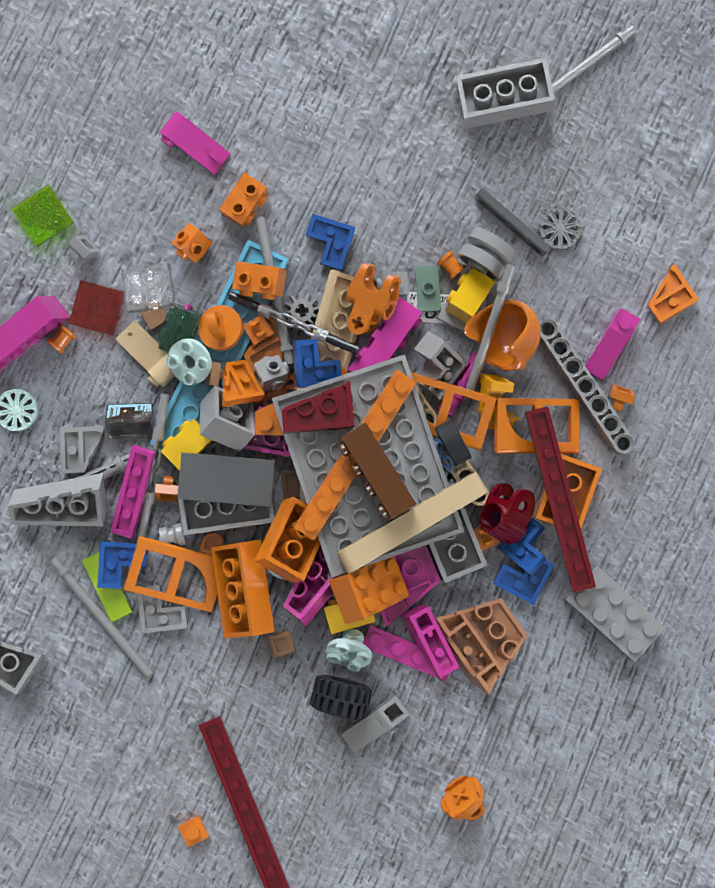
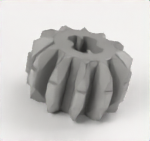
M301 292L298 293L299 300L297 301L294 296H290L293 304L285 303L284 307L290 311H285L284 313L294 316L302 323H309V325L315 326L312 319L315 321L317 319L315 313L319 312L320 307L315 306L319 303L318 300L314 299L310 302L311 294L309 293L305 299H303ZM300 307H304L305 311H309V313H305V317H301L299 313H296L300 311ZM288 319L286 322L291 324L292 319Z

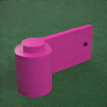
M176 111L159 132L162 136L160 140L169 148L172 146L179 147L213 175L217 173L231 154Z

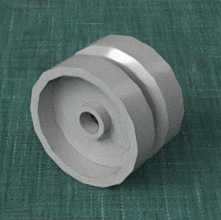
M474 227L468 237L471 244H463L457 256L471 269L473 267L493 281L499 282L505 272L502 264H510L516 255V251L495 234L483 228Z

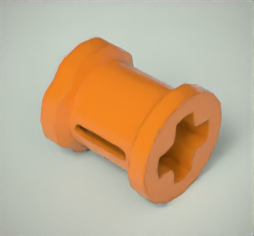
M452 250L437 262V265L442 266L450 275L451 281L466 269V266L461 265L453 256L454 252Z
M61 324L59 331L51 339L48 338L47 342L59 353L63 354V349L72 339L75 340L77 337Z

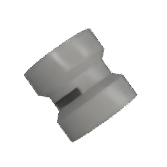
M182 523L175 524L171 529L168 527L159 528L161 542L179 546L187 545L186 535H183Z

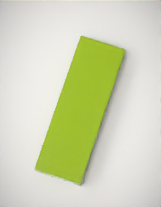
M98 552L82 560L111 622H114L132 613L133 610L122 587L120 590L97 588Z

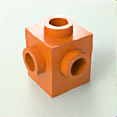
M190 223L178 232L175 239L171 242L177 248L175 253L184 261L190 259L195 264L213 244L198 228Z

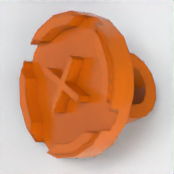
M216 305L209 308L201 316L198 323V333L201 341L207 347L216 351H226L233 348L243 335L244 324L241 316L233 308L226 305Z
M461 776L447 785L444 790L446 793L444 797H441V808L449 818L454 820H463L465 818L467 820H476L484 814V788L475 777Z

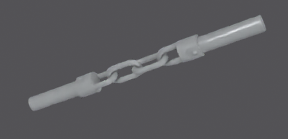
M161 394L156 427H154L152 435L155 443L151 450L159 454L157 465L156 463L152 465L148 481L150 485L153 484V490L149 491L146 489L138 530V536L147 537L151 507L155 500V486L157 482L154 479L156 469L161 463L162 452L160 443L165 439V423L170 398L168 394Z

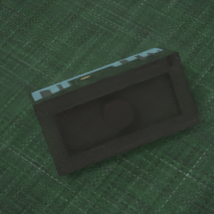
M153 404L107 405L105 418L107 438H152L154 430L152 422Z

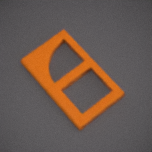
M411 372L415 382L445 390L436 424L427 421L431 434L434 437L439 438L435 427L446 422L454 393L485 402L476 435L472 436L459 432L467 447L481 451L497 398Z
M496 399L494 421V452L496 454H535L533 443L522 439L511 427L507 417L506 405H532V410L543 408V406H568V442H558L561 454L579 453L580 399Z
M139 536L123 589L212 613L217 597L212 555ZM146 550L175 558L165 592L135 585ZM185 561L194 564L204 578L206 588L204 603L175 595Z

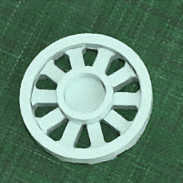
M11 389L5 391L0 396V406L7 408V410L0 411V425L2 427L18 432L30 428L35 423L38 416V404L29 392L22 389ZM12 393H15V401L11 397ZM21 394H24L25 397L20 401ZM5 397L7 398L10 405L3 402V399ZM28 400L32 401L30 405L25 406ZM33 409L34 413H27V410ZM9 414L4 420L1 419V416ZM23 417H28L30 422L26 423ZM12 419V426L10 427L8 423ZM18 420L22 424L19 428L17 427Z

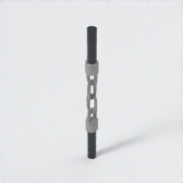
M233 291L229 294V300L254 310L265 318L272 317L280 324L287 327H295L320 342L332 344L352 354L358 355L360 352V346L334 336L325 329L302 323L294 316L284 312L279 313L273 310L272 306L264 303L260 304ZM283 316L292 319L291 324L282 321ZM311 328L317 330L315 335L310 333Z

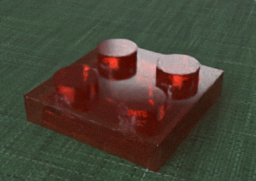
M80 280L68 324L114 336L125 292Z

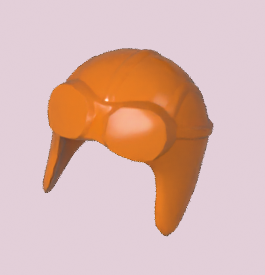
M518 300L504 301L484 360L486 363L493 367H498L500 370L516 371L524 369L527 361L532 358L538 348L541 333L539 320L527 304ZM494 303L478 312L464 326L465 335L476 340L479 346Z

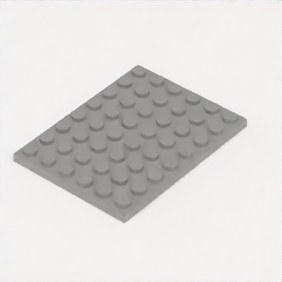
M405 355L271 399L283 432L282 408L316 396L325 390L335 388L350 380L354 428L283 434L307 505L341 454L338 447L340 444L339 439L361 424L395 370L398 369L413 380ZM414 386L378 443L416 502V505L447 488L449 484L416 386ZM355 476L317 535L331 577L347 573L336 554L338 551L386 524L373 500L366 493L360 477L358 478L357 476ZM455 511L364 566L463 533L464 529L458 511Z

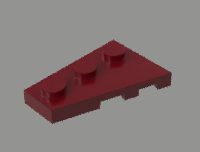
M350 380L342 383L340 386L325 390L316 396L282 408L283 434L354 428Z

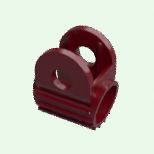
M506 483L496 484L491 489L486 503L480 512V528L485 533L509 545L521 541L527 532L528 523L535 510L534 494L527 489H519L514 493L511 485ZM522 501L524 502L523 510L519 509V505Z

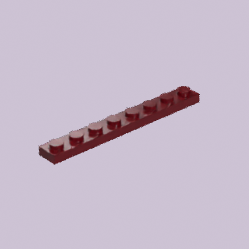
M546 406L527 411L525 416L572 593L594 588L596 584L549 408Z
M221 715L199 724L198 726L264 888H290Z

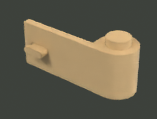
M135 320L116 338L150 374L148 379L156 387L161 385L164 388L175 377L166 364L169 354Z

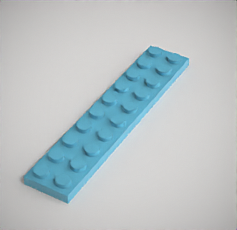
M247 240L238 262L265 265L261 245ZM271 251L274 267L285 269L289 259ZM234 267L217 305H226L233 308L241 316L245 325L258 317L259 314L228 299L230 292L240 293V291L232 289L235 273ZM253 293V297H247L260 304L268 305L270 301L262 299L261 294ZM243 329V335L239 338L237 344L226 351L213 350L207 347L201 339L199 340L210 353L211 361L221 363V369L224 368L227 362L242 360L251 341L245 329ZM205 380L190 386L185 385L182 381L179 382L168 405L165 439L160 443L161 450L164 448L162 444L170 436L175 437L180 432L178 428L186 420L191 422L195 419L200 424V402L213 388L204 386ZM223 380L221 383L219 382V386L217 387L223 389ZM152 439L150 445L154 446L155 440Z

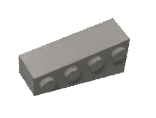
M104 473L14 490L8 505L11 525L103 527L107 513Z
M0 641V685L12 693L20 695L45 655Z

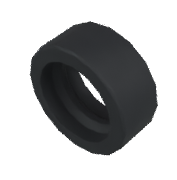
M451 419L435 427L439 439L455 466L472 458Z

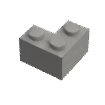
M429 331L414 348L426 360L416 374L453 384L467 366V363L446 341ZM417 382L423 390L439 400L445 394V390Z

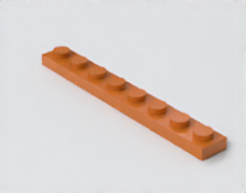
M398 369L395 370L361 422V424L366 422L377 441L380 440L417 383ZM342 453L340 454L293 526L312 540L316 538L356 476L351 468L352 463L348 456L344 457Z

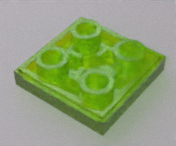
M49 184L11 209L36 247H39L75 223Z

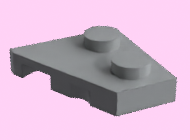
M105 426L60 428L61 474L86 473L103 436Z

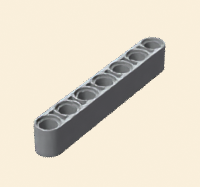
M552 319L542 320L539 323L540 343L577 399H580L581 405L610 449L618 455L629 453L634 447V440L558 324ZM542 325H549L552 328L550 336L542 333ZM557 343L562 344L565 348L564 354H557L554 351V345ZM572 362L577 366L575 374L567 371V363ZM581 381L589 384L590 389L588 393H584L579 389ZM594 400L601 402L602 409L600 412L592 409V402ZM606 419H611L614 422L615 427L612 431H608L605 428L604 423ZM619 438L626 440L627 447L625 450L618 448L617 441Z

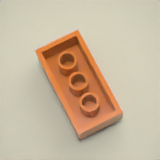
M261 540L211 547L224 638L251 637L275 632L265 567L254 562L262 545Z

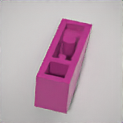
M623 308L615 312L585 365L591 375L602 381L604 380L641 320L640 318Z
M418 605L401 615L411 637L438 678H442L459 668L429 606Z

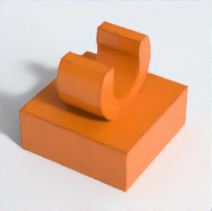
M261 315L244 325L246 333L255 346L274 335L269 324Z
M612 383L609 391L610 397L614 398L612 406L613 409L621 412L625 402L632 405L635 393L633 390Z
M164 475L163 484H156L155 496L157 501L179 502L177 499L178 486H175L174 476Z
M480 527L473 529L481 551L500 543L498 539L485 533Z

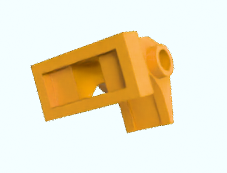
M480 373L478 382L481 384L480 393L496 398H501L506 392L513 393L514 383L502 375ZM482 401L478 403L480 419L485 406V402ZM495 405L487 428L488 430H494ZM507 412L510 425H515L514 421L520 420V417L515 416L514 413Z

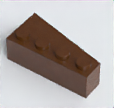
M366 422L339 439L340 444L338 447L344 457L348 456L352 463L351 468L358 478L360 477L366 493L373 500L385 523L416 505V502Z

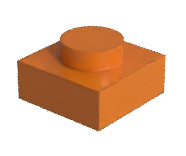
M200 815L178 825V829L187 847L209 837V833Z

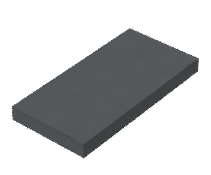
M181 452L177 499L271 507L275 460Z

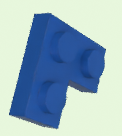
M312 214L306 237L326 243L320 265L342 271L356 227Z
M317 339L292 341L296 387H308L342 375L340 360L319 362Z
M532 517L528 523L527 532L521 541H517L516 544L511 543L510 545L501 542L497 548L532 576L546 560L544 555L531 546L545 530V527Z
M100 542L97 588L121 589L122 567H130L136 544ZM146 551L143 557L141 568H145L146 565Z
M545 560L531 576L525 570L522 574L502 563L492 584L534 605L554 564Z

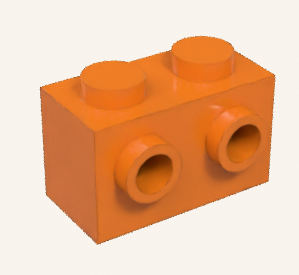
M244 172L219 211L221 215L244 229L246 224L250 225L255 219L256 214L254 212L258 206L262 207L269 197L267 195L268 189L265 185Z
M236 261L232 289L240 291L239 295L253 297V293L261 294V298L267 300H274L275 296L283 297L287 270L280 267Z

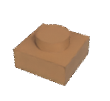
M212 362L210 374L205 379L204 386H219V382H222L224 371L221 369V363Z

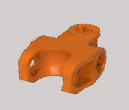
M370 263L362 264L351 281L346 295L347 302L354 305L348 318V328L353 334L374 333L378 328L381 318L388 320L393 315L398 302L401 277L389 275L381 289L378 290L373 281L376 271L375 265Z

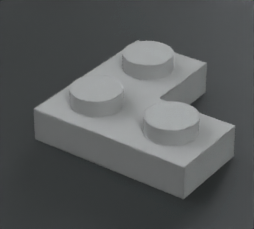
M161 585L145 586L149 589L161 591ZM137 593L141 634L188 628L186 606L163 607L161 599Z

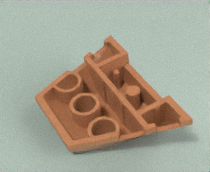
M502 598L435 618L460 669L472 683L487 695L491 693L496 681L502 676L504 669L527 638V634Z

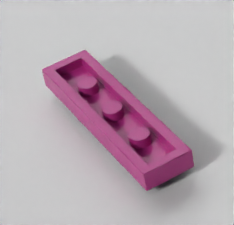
M136 445L131 447L110 532L130 539L135 536L156 454L155 451Z
M369 626L363 644L371 651L438 678L416 643L375 626ZM449 674L439 679L447 681Z

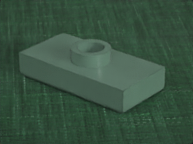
M438 266L415 267L418 310L422 313L441 312Z

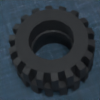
M331 675L316 676L309 704L314 709L329 715L361 720L366 718L372 689L353 680Z

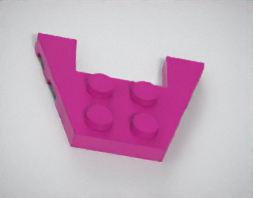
M427 545L394 556L409 597L380 611L386 626L394 622L442 580Z

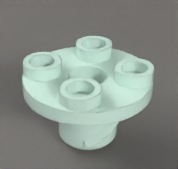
M182 339L176 342L171 347L166 359V364L173 374L188 386L205 380L212 368L210 353L200 342L193 339Z
M349 629L343 632L341 639H335L328 643L326 660L333 664L345 666L350 671L358 672L361 667L370 664L372 652L363 644V633L357 629Z

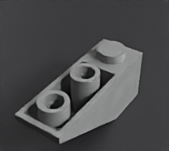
M394 693L370 711L365 719L358 720L341 733V736L355 753L408 717L410 712L398 695Z

